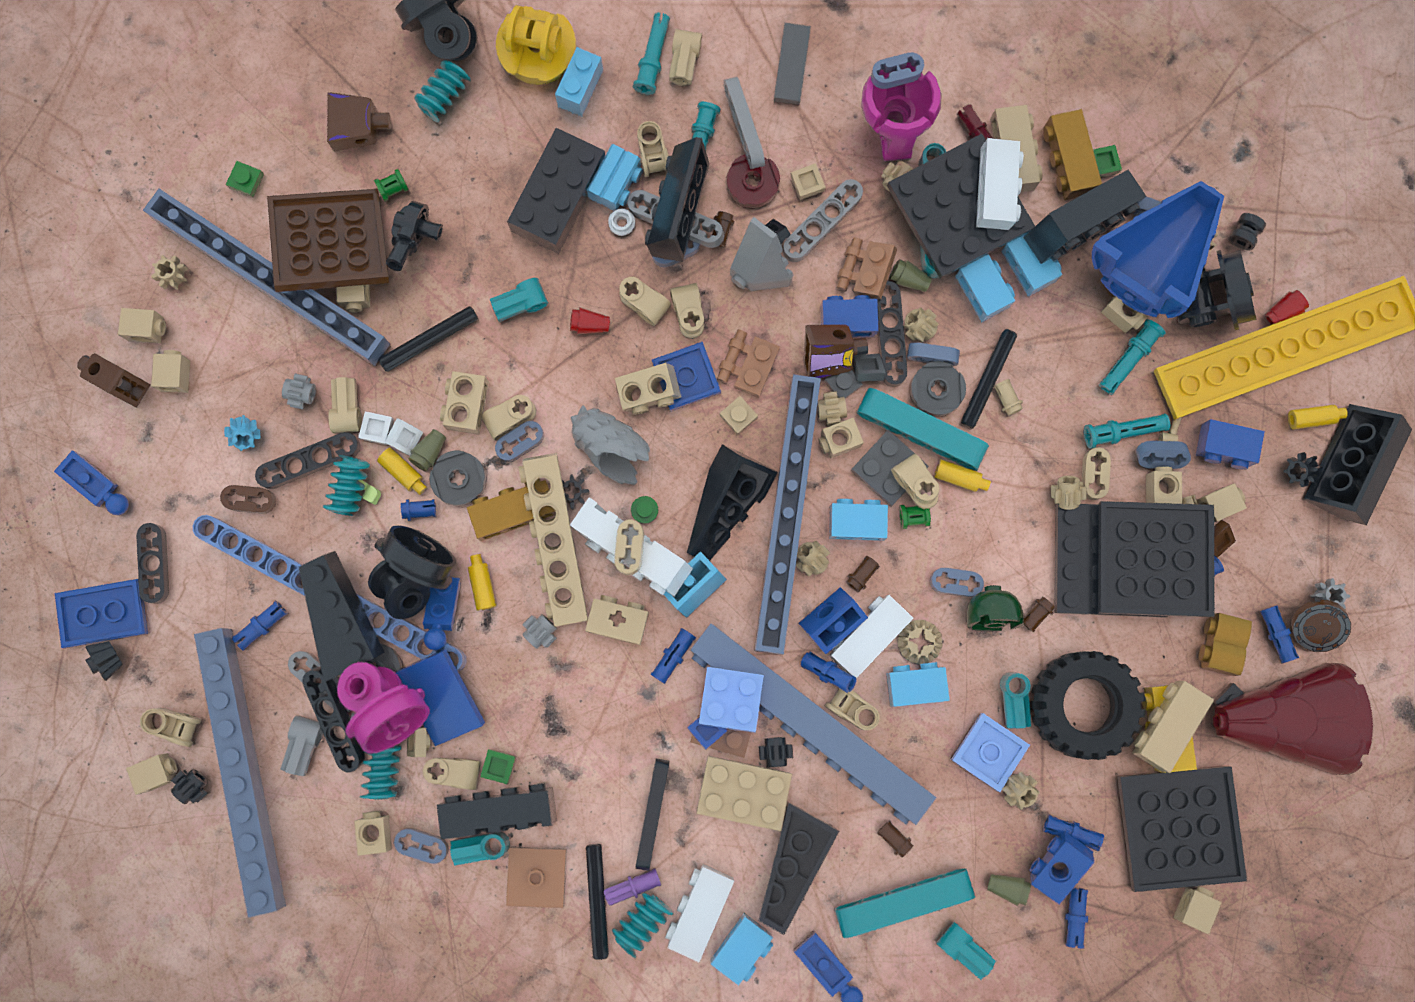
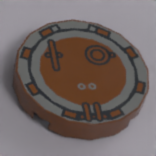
M1330 600L1305 603L1296 610L1291 619L1292 633L1296 642L1304 649L1313 652H1328L1336 649L1346 642L1351 633V621L1346 610L1338 603Z

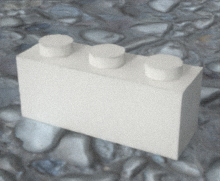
M987 138L980 149L976 227L1009 230L1016 221H1019L1021 206L1017 205V196L1022 189V178L1018 177L1019 168L1022 167L1024 157L1023 152L1020 151V141Z
M890 595L885 596L883 599L878 596L868 607L871 610L867 615L868 619L837 644L829 655L846 673L856 678L913 619Z
M702 864L700 870L694 869L689 881V885L693 886L689 896L683 895L677 908L681 915L677 924L671 922L665 936L666 939H669V949L700 962L733 886V877L705 864Z

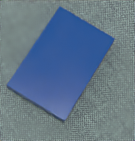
M138 579L54 593L61 648L66 649L148 634L145 604L139 594Z
M446 649L401 668L396 672L402 685H406L408 689L414 690L421 688L425 692L423 700L430 711L423 725L435 746L484 725L485 721Z

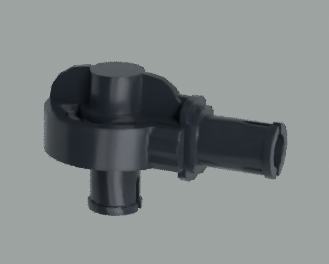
M411 201L408 206L396 212L391 229L393 236L391 242L394 247L386 259V265L390 269L401 271L407 257L417 252L423 237L431 238L435 241L440 240L443 225L428 221L429 207L427 204Z

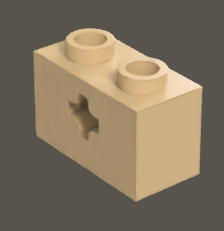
M601 595L600 600L593 598L586 632L641 645L649 615L648 611L643 610L644 605L634 602H628L627 606L616 604V598ZM618 612H622V617L626 621L625 623H619V626L615 627V622L610 620L611 615L616 616Z

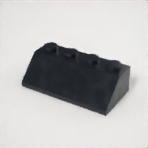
M695 137L675 145L672 156L669 155L667 158L666 178L661 180L659 186V203L654 205L652 211V228L647 230L645 236V245L648 247L652 257L679 262L684 260L710 164L703 140L700 137Z
M1349 404L1347 418L1342 419L1320 464L1323 467L1317 474L1320 480L1311 483L1304 499L1340 519L1367 526L1411 434L1412 428L1402 414Z

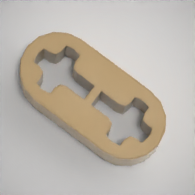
M1100 447L1091 449L1083 458L1081 482H1083V487H1087L1086 498L1090 500H1098L1106 496L1109 491L1111 458L1108 451ZM1096 454H1098L1099 459L1103 460V463L1098 465L1097 471H1095V462H1092L1090 459L1096 456ZM1095 476H1097V486H1101V490L1096 492V494H1094L1093 489L1089 488V485L1094 483Z
M635 520L622 522L617 530L614 561L616 568L624 575L637 573L642 564L644 530ZM630 526H633L634 530L638 532V536H633L632 545H628V537L623 535L624 531H629ZM627 550H631V558L636 560L635 564H631L629 569H626L625 565L621 563V559H626Z

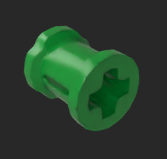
M399 169L394 170V174L381 180L378 178L374 180L385 202L389 200L390 196L403 190L405 192L409 191Z
M899 505V519L902 530L907 529L908 526L922 524L925 527H929L931 525L930 509Z

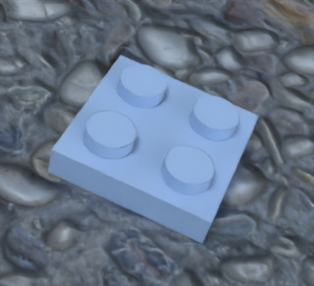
M707 667L699 725L755 733L764 675Z
M981 713L951 760L997 792H1001L1008 781V777L1011 776L1030 744L984 713Z

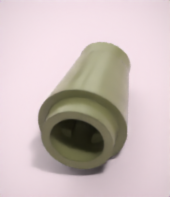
M898 259L889 277L897 285L922 292L927 291L932 281L931 277L907 259L905 261Z
M432 429L410 451L411 455L408 460L419 469L427 471L429 467L434 466L446 437L439 431Z
M991 874L987 891L1016 906L1019 904L1026 906L1031 883L1026 882L1025 878Z

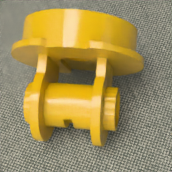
M515 5L511 14L506 15L496 37V51L503 68L519 80L533 85L548 84L560 78L565 73L576 49L574 30L564 15L534 10L530 6ZM530 48L540 49V51L533 52Z

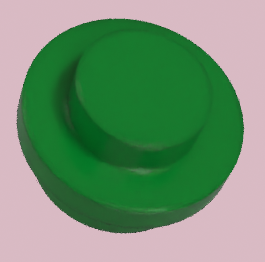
M641 496L632 503L631 514L637 522L647 524L656 519L658 505L653 498Z

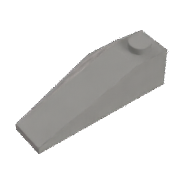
M755 217L750 221L730 267L731 280L741 289L746 287L750 291L789 287L794 275L788 268L786 270L785 268L789 263L780 254L783 248L778 236Z

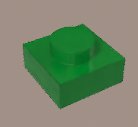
M1116 145L1093 149L1100 177L1119 174L1122 171Z
M236 161L225 185L232 190L254 197L264 173L257 168Z
M488 749L480 777L508 785L517 756Z

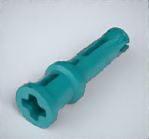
M660 12L655 13L653 16L654 19L645 55L638 62L639 73L637 80L633 82L632 86L635 91L646 95H653L656 92L655 81L657 74L661 72L662 68L659 59L670 22V17L664 13L661 21Z
M701 101L697 105L699 111L696 122L692 124L691 130L693 133L692 139L695 137L702 138L706 150L709 138L714 136L715 129L713 127L716 116L720 114L721 108L713 103Z
M1146 319L1143 323L1144 327L1136 337H1132L1129 340V347L1098 384L1104 392L1113 395L1138 361L1152 352L1151 347L1158 338L1164 337L1166 332L1158 323Z
M1161 414L1120 423L1109 420L1106 424L1097 426L1087 424L1084 426V439L1089 449L1104 443L1114 445L1123 438L1168 431L1170 429V420L1167 414ZM1149 424H1150V426H1147V427L1132 429V428H1134V427H1139V426H1144V425H1149Z

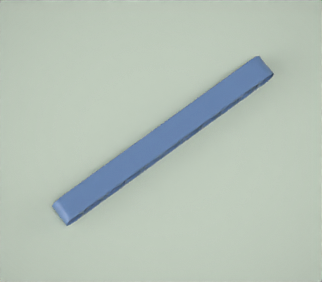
M202 515L194 521L192 527L196 537L304 595L298 568L303 565L302 563L218 518ZM213 522L214 531L207 536L205 527L208 523ZM237 535L238 544L235 548L231 549L229 547V540L232 536ZM261 548L263 551L262 558L255 562L253 560V552ZM285 561L287 570L284 574L279 575L277 573V565ZM357 594L376 635L420 659L446 649L448 654L451 652L457 654L459 661L455 667L458 672L465 667L467 662L465 653L446 642L442 649L433 650L430 654L425 655L421 650V645L424 642V635L427 631L405 619L391 617L385 608ZM378 613H382L385 617V622L380 628H376L373 624V618ZM406 626L409 630V637L401 642L397 637V632L400 627Z

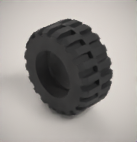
M1097 651L1068 653L1048 663V668L1041 670L1037 676L1039 681L1037 685H1033L1031 693L1034 694V701H1030V709H1034L1035 716L1031 718L1034 726L1040 728L1039 735L1042 739L1047 740L1050 743V747L1056 751L1063 752L1064 755L1086 760L1107 759L1109 755L1115 756L1121 753L1122 747H1129L1134 742L1133 734H1139L1143 727L1138 723L1140 718H1145L1146 710L1141 709V702L1146 700L1144 693H1139L1137 687L1141 685L1139 679L1129 674L1132 670L1126 664L1118 663L1119 659L1112 655H1103V652ZM1088 678L1098 681L1104 687L1109 697L1110 711L1108 718L1098 730L1093 732H1083L1075 729L1069 723L1064 712L1065 694L1070 685L1079 679Z

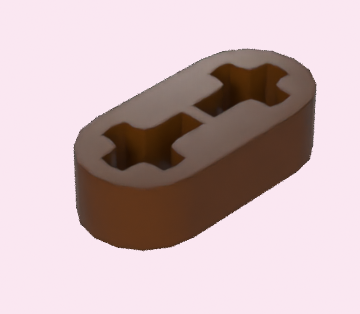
M229 485L222 490L220 495V501L225 508L238 512L266 514L271 512L276 505L275 495L271 491L260 487ZM236 491L237 495L245 497V501L237 500L233 505V502L229 501L228 498L233 496ZM262 494H264V497L268 498V503H264L262 508H260V504L251 502L252 498H261Z

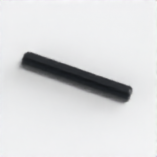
M468 306L381 356L379 363L385 371H390L478 319L477 314L471 306Z
M1005 329L999 338L961 420V424L967 428L973 429L979 420L1017 338V333Z
M589 844L586 846L592 955L595 960L607 959L609 953L601 844Z

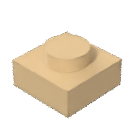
M816 163L791 172L790 177L800 200L825 191L826 187Z
M741 396L719 414L737 435L758 418V415Z
M419 728L407 738V756L426 757V751L430 747V736L426 734V728Z

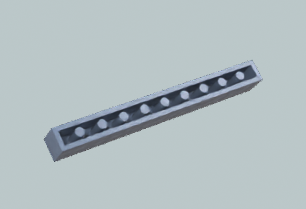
M161 189L156 191L143 209L154 221L372 365L376 366L379 358L383 356L390 346V343L384 336L313 289L275 292L272 262Z
M793 374L791 380L754 651L784 654L821 378Z
M713 624L707 627L690 651L694 653L692 659L703 668L709 665L712 668L764 675L759 711L770 720L775 716L782 721L781 728L793 738L796 734L804 738L806 741L803 745L815 755L819 751L828 757L825 762L837 772L842 768L849 773L850 777L848 780L860 790L864 786L871 790L873 793L870 797L882 807L889 804L895 809L893 815L907 825L911 821L917 825L937 798Z
M219 628L194 634L246 910L248 918L278 911L285 907L286 903L236 646L232 640L233 631L232 629Z

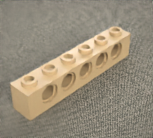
M557 453L524 458L523 466H519L521 483L527 482L529 492L524 494L527 511L532 510L534 521H530L529 525L532 538L537 537L539 548L534 550L537 566L543 565L544 576H540L542 592H548L550 601L545 603L547 619H553L554 627L588 621ZM539 478H545L550 482L551 487L546 492H539L536 490L534 482ZM544 506H551L555 509L556 515L552 519H544L539 513L540 509ZM555 533L561 538L560 544L555 547L547 545L545 537L548 534ZM554 561H561L566 565V569L563 573L556 574L552 572L550 565ZM566 588L571 592V597L565 601L559 600L555 595L556 591Z

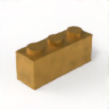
M1079 109L1051 115L1043 128V135L1045 141L1050 144V162L1052 167H1056L1058 174L1056 179L1059 192L1063 193L1064 200L1077 198L1102 184L1083 111Z
M539 478L534 482V486L539 492H546L550 489L546 480L541 481ZM527 482L524 483L525 487L517 490L514 487L506 488L499 491V496L492 499H488V496L473 500L472 506L466 507L478 540L490 539L529 525L530 521H534L532 510L527 511L524 494L529 493ZM544 506L539 511L544 519L556 515L555 509L551 506Z

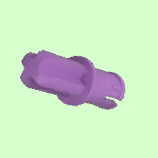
M652 869V871L634 878L629 876V880L605 889L604 896L608 905H614L633 896L638 898V894L661 886L656 870Z

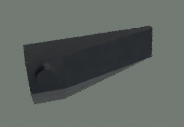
M722 444L709 468L687 553L695 557L701 552L710 561L730 538V531L739 521L743 523L748 517L747 511L755 502L760 503L765 498L778 472Z

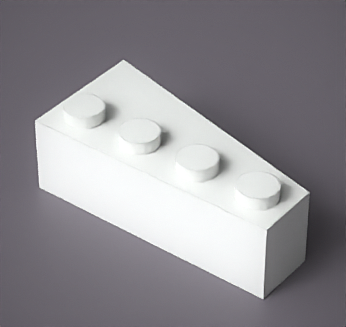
M588 498L570 526L587 539L586 546L597 553L602 549L608 553L606 558L615 564L617 530L624 521L611 511L606 512L597 502ZM633 526L629 528V531H624L623 535L628 537V545H632L633 536H638V532L634 530ZM644 534L641 568L632 576L640 581L645 577L651 581L649 587L661 595L668 592L675 596L693 568L686 561L656 541L651 542L650 538ZM627 550L626 559H621V563L630 567L631 564H635L636 560L631 558V550Z

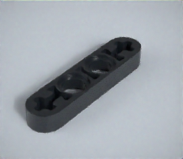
M887 281L885 289H889V292L894 293V296L890 299V308L883 310L881 307L885 308L887 305L886 297L882 296L881 299H877L879 354L886 372L883 382L890 387H897L907 377L902 302L898 285ZM887 314L894 315L897 319V325L893 328L886 327L882 321L883 317ZM890 340L897 342L900 347L899 352L889 354L885 350V343ZM900 358L901 362L897 361L895 368L896 372H901V375L898 376L897 380H893V377L888 376L887 373L892 369V361Z
M351 433L337 434L260 465L255 472V479L260 486L266 489L278 488L333 466V462L342 461L343 458L339 455L355 457L360 451V442ZM347 439L349 442H353V444L350 445L349 452H347L344 449H339L335 451L338 457H335L334 451L330 447V444H333V447L335 448L343 446V440ZM318 449H326L328 458L323 463H317L314 460V453ZM296 458L300 459L302 469L298 473H290L288 470L289 462ZM282 469L286 475L285 478L280 473L274 475L271 483L263 480V477L267 476V470L276 473Z
M315 667L303 676V687L337 766L344 772H353L363 765L365 753L355 737L349 738L346 735V727L350 718L345 706L339 699L333 678L324 682L321 667ZM320 678L321 683L315 684L313 679ZM326 690L327 693L320 697L319 693ZM324 700L332 702L334 706L333 713L325 711L323 708ZM335 726L343 728L345 731L344 739L336 737L334 734ZM348 742V744H349L348 747H347V746H345L344 748L341 747L342 745H344V744H346V743ZM346 756H353L355 760L348 761Z
M658 758L655 760L635 869L650 870L669 760Z

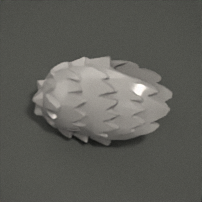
M582 405L578 415L571 416L572 435L575 446L588 455L591 462L603 475L620 484L635 485L637 483L635 478L637 472L629 460L637 461L639 459L648 461L650 448L647 442L638 433L633 431L631 426L616 420L613 415L596 408L587 410Z

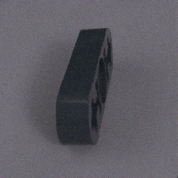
M145 523L139 527L136 534L139 594L145 602L159 604L164 602L169 595L166 532L160 525ZM151 530L157 533V537L152 538V546L151 540L146 539V535L150 534ZM152 547H155L159 550L158 552L153 550L146 551V548L152 549ZM151 556H157L160 561L159 567L155 571H149L146 567V561ZM147 575H149V576H159V575H160V579L154 578V585H153V580L147 579ZM153 586L160 588V593H156L155 598L148 593L149 589H153Z

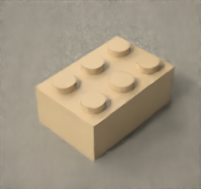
M708 755L696 812L700 815L781 831L792 774L790 772Z

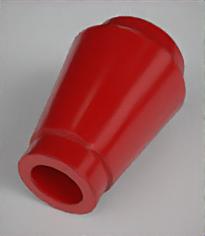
M1289 291L1265 313V318L1270 325L1305 313V310L1309 308V303L1300 291Z
M579 307V310L572 309L570 331H576V334L608 333L610 316Z

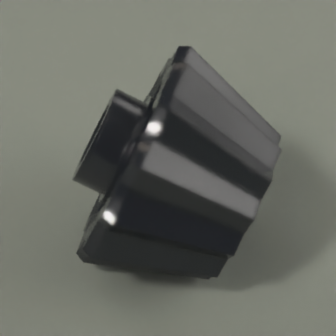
M109 641L85 647L90 655L89 658L85 659L93 674L99 672L105 681L123 665Z

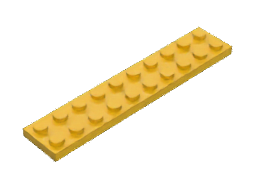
M1405 276L1163 365L1153 371L1173 419L1176 420L1415 330V298Z

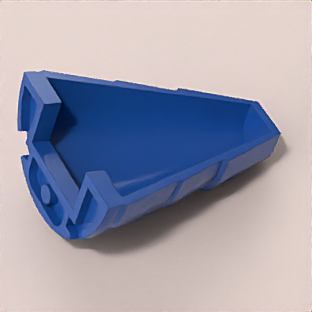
M1200 181L1162 200L1160 205L1101 236L1092 248V263L1094 269H1099L1103 275L1101 282L1115 297L1117 296L1122 300L1125 305L1145 315L1157 317L1159 314H1166L1167 318H1173L1183 314L1195 300L1202 270L1206 265L1210 243L1216 234L1224 195L1215 188Z

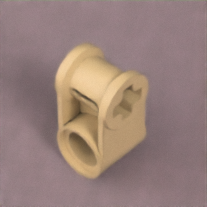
M653 121L643 122L637 130L643 173L645 177H649L650 173L666 171L668 152L664 145L660 126ZM646 133L656 135V139L653 141H646L642 137Z
M627 277L620 284L621 301L653 326L658 323L671 306L670 301L666 297L651 289L636 277ZM627 288L629 290L636 288L637 295L632 293L630 296H628Z
M697 283L670 288L674 311L677 314L681 333L689 339L699 337L704 330V316ZM693 319V322L696 323V326L691 327L690 323H688V320Z
M516 395L500 405L486 410L482 413L481 418L493 440L496 441L521 424L532 421L536 416V407L528 397ZM521 404L525 406L526 413L522 415L519 412L520 409L518 407Z
M914 453L891 469L896 481L906 490L918 507L930 509L937 504L939 485L918 455ZM922 490H924V491L926 492V493L923 494V495H921V491H922Z
M839 688L831 702L825 704L827 709L861 730L874 729L880 721L878 710L863 700L853 690L846 693ZM846 696L847 698L845 699V701L843 702V704L841 705V707H839V704L841 703V701L843 700V698ZM864 709L871 711L873 714V722L868 726L862 725L859 721V713Z
M153 708L142 714L140 726L148 734L167 739V741L178 745L192 747L193 742L191 739L196 725L200 724L202 719L166 708ZM156 713L162 718V724L158 729L152 724V718Z
M433 758L424 765L423 776L432 784L476 790L480 761L458 758ZM437 763H440L439 767L444 769V774L438 775L436 779L435 773H432L430 769L431 767H436Z

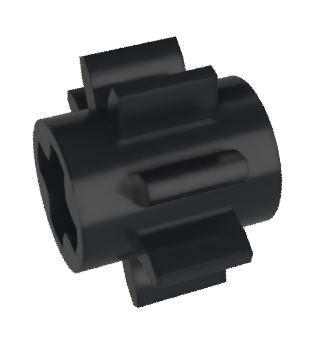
M1302 452L1298 453L1297 458H1288L1287 461L1290 465L1288 469L1284 470V473H1288L1291 478L1289 483L1300 481V486L1306 487L1309 485V481H1319L1320 479L1317 474L1323 467L1319 466L1316 462L1317 456L1307 458L1306 453Z
M573 474L570 475L569 481L564 482L562 480L566 503H570L571 509L574 510L575 504L579 502L584 505L583 496L590 494L588 489H582L585 480L581 479L577 482ZM571 486H575L579 493H576L574 498L570 499L566 492L570 491Z
M786 737L764 738L765 746H759V760H766V767L787 766V759L793 758L792 744H786Z
M195 769L189 772L181 770L171 779L175 784L171 789V793L183 804H187L189 801L193 804L195 802L198 803L208 793L203 789L208 784L206 778Z

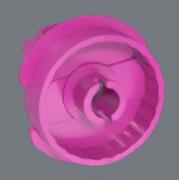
M358 662L347 667L339 678L337 687L339 699L346 708L356 712L346 727V735L349 738L355 737L366 753H378L394 747L411 736L428 718L430 710L423 700L425 697L423 689H408L406 685H402L399 676L389 668L375 667L369 663Z

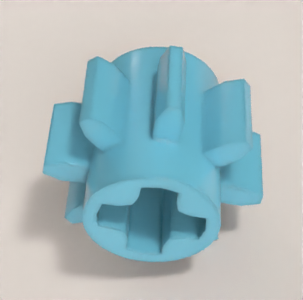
M242 415V417L235 419L230 418V427H224V436L228 437V446L234 445L242 451L249 447H255L254 439H260V430L257 429L256 420L251 421L245 415Z

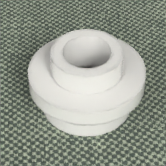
M627 209L613 211L608 220L609 228L614 234L619 236L630 234L635 227L634 215ZM623 219L626 220L627 224L624 227H620L617 225V222Z

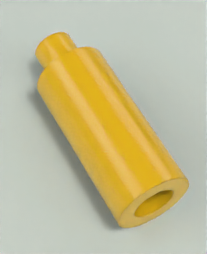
M1336 405L1294 409L1288 413V422L1291 429L1337 424L1339 419L1347 418L1346 408H1337Z
M391 447L387 448L378 457L377 462L408 491L415 490L421 495L427 489V486L421 482L423 477Z
M940 459L934 474V478L974 492L978 488L988 491L991 481L982 478L983 473Z
M481 554L470 556L472 566L467 568L476 610L481 611L497 607L488 564L482 562Z

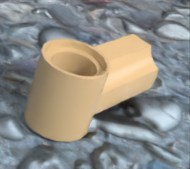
M675 29L669 81L680 86L692 84L696 58L700 54L702 33Z
M340 377L331 380L332 409L329 410L331 432L360 431L362 418L360 409L357 407L356 379Z

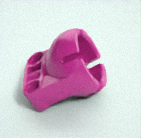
M907 63L906 68H910L911 72H915L916 66ZM883 69L880 70L879 75H883L884 79H888L889 73H885ZM930 71L925 75L921 74V77L914 82L887 89L877 88L872 83L870 75L863 86L861 108L867 123L880 135L884 161L911 159L916 138L934 124L941 109L942 93L936 77Z

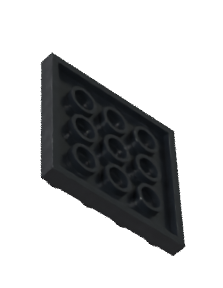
M982 134L891 180L887 184L890 193L940 279L1028 233L1035 227L1018 196L1017 205L1021 206L1020 218L1009 230L976 227L980 149L986 141Z
M1099 502L1098 613L1215 617L1214 505Z
M1059 503L1055 504L1054 613L1168 617L1098 613L1099 505L1080 504L1075 509L1067 510L1060 508Z
M1232 766L1200 768L1170 773L1158 772L1117 776L1131 890L1133 892L1247 881Z

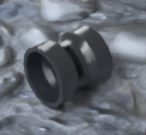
M1242 213L1237 221L1238 227L1231 232L1229 241L1237 248L1250 251L1255 248L1258 242L1257 236L1263 233L1266 223L1257 215Z

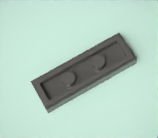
M792 23L784 24L774 101L800 105L811 26Z

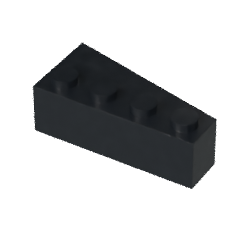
M336 551L324 554L299 566L324 682L341 675L347 667L354 663H366L385 653Z
M545 783L528 785L529 790L518 792L517 787L500 789L501 794L490 796L489 791L472 793L471 799L461 800V795L444 797V802L437 804L440 839L474 836L485 831L486 833H498L513 827L517 830L529 829L541 823L542 827L552 826L557 821L553 787L546 788Z
M789 803L759 917L760 922L782 935H785L839 833V830L792 803Z

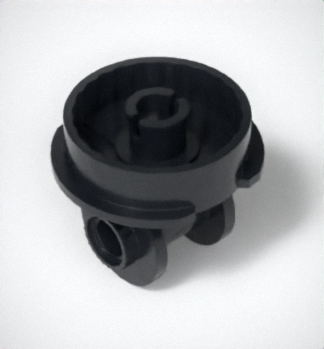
M402 0L396 6L395 11L402 21L401 28L403 30L407 29L410 32L424 28L425 43L435 56L442 59L459 61L468 58L476 49L478 42L477 30L474 24L467 17L460 15L457 7L465 0ZM453 31L454 37L450 42L449 35Z
M1221 250L1217 251L1220 268L1211 271H1205V268H1203L1195 300L1186 310V313L1178 317L1179 324H1190L1191 328L1203 327L1217 321L1216 317L1231 313L1236 331L1239 330L1238 324L1257 320L1252 302V297L1254 296L1249 273L1245 272L1241 250L1222 255ZM1223 280L1228 303L1214 306L1209 283Z
M396 525L390 528L386 537L379 538L374 544L375 549L381 553L385 560L377 564L371 571L368 578V587L374 596L384 599L385 610L391 617L407 619L415 616L426 606L430 597V587L445 589L452 583V578L449 575L456 565V559L446 547L430 536L409 527Z

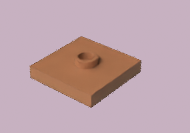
M509 847L506 906L563 908L566 849Z

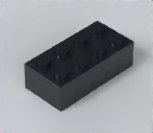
M555 128L507 220L510 231L559 254L588 198L587 189L605 157V150L561 129Z
M1128 169L1050 212L1023 238L1041 264L1050 259L1056 262L1065 256L1068 250L1072 249L1075 251L1087 243L1086 239L1091 238L1094 240L1107 231L1105 228L1110 227L1113 229L1125 221L1123 216L1128 217L1140 208L1138 203L1147 196Z

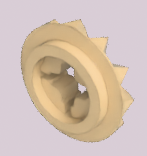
M914 620L909 622L899 633L898 647L906 660L914 664L930 663L938 657L943 647L942 634L934 624L926 620ZM923 630L924 640L932 643V645L923 646L920 654H918V645L909 641V639L919 638Z

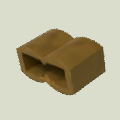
M1215 613V617H1209L1204 627L1207 641L1206 644L1201 646L1199 651L1201 668L1231 676H1240L1245 664L1246 648L1251 635L1252 621L1222 613Z

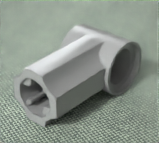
M298 715L294 717L288 731V740L290 741L280 770L293 775L306 776L314 748L319 745L323 736V731L318 721Z

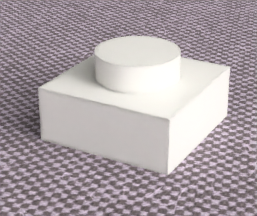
M365 411L358 438L388 445L384 442L392 429L394 419L389 416Z
M397 418L384 443L410 456V451L419 442L423 431Z

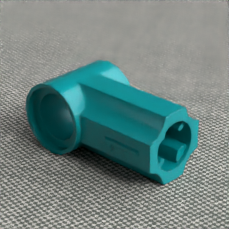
M538 278L522 281L516 286V289L490 299L499 322L523 312L533 313L548 305Z
M1017 672L1005 673L1000 679L1006 728L1019 729L1031 727L1029 703L1031 684L1025 675ZM1017 677L1020 680L1021 687L1017 692L1013 693L1009 688V683L1013 678Z
M504 832L452 840L450 841L451 859L454 866L499 859L509 850V837ZM491 838L500 841V852H493L490 849L489 841Z
M953 922L936 944L951 958L961 962L975 976L982 980L992 971L996 960L982 947L978 946L973 941L974 938Z

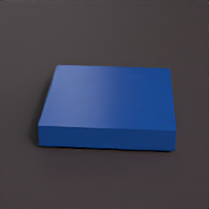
M703 341L652 359L653 366L663 363L674 366L681 398L674 399V404L668 406L670 412L721 394ZM661 380L659 383L664 392L667 384L665 380Z

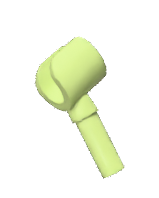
M358 480L365 485L362 499L376 505L381 497V491L363 480Z

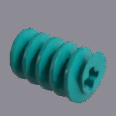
M443 60L440 63L442 69L434 71L435 77H429L427 80L429 86H422V94L417 93L414 96L419 109L437 123L440 119L436 112L446 114V110L442 105H453L449 96L459 97L455 88L458 87L463 90L466 88L462 79L471 82L470 77L462 68L447 60Z
M339 455L343 458L342 461L333 462V465L338 467L340 472H332L330 474L337 479V483H328V487L335 490V493L325 495L326 498L332 501V504L323 505V508L337 514L354 516L350 512H357L360 509L359 505L354 502L362 500V495L356 491L365 488V485L358 480L366 479L368 476L361 469H368L370 464L362 459Z
M397 744L378 753H366L371 755L372 759L363 761V764L371 767V770L363 772L362 776L370 779V782L361 784V788L369 792L368 794L361 795L360 798L384 800L397 795V792L389 787L398 784V780L390 776L399 773V769L392 766V764L399 762L401 759L393 754V752L402 749L401 745Z
M643 893L642 896L646 903L644 905L639 902L634 903L638 910L637 914L629 910L627 912L631 921L626 922L621 919L619 922L623 930L612 929L616 942L633 958L637 957L634 949L638 951L644 949L641 940L646 942L652 940L649 931L653 933L659 932L660 929L656 922L661 924L667 922L664 913L668 915L674 914L671 908L656 895L651 896Z

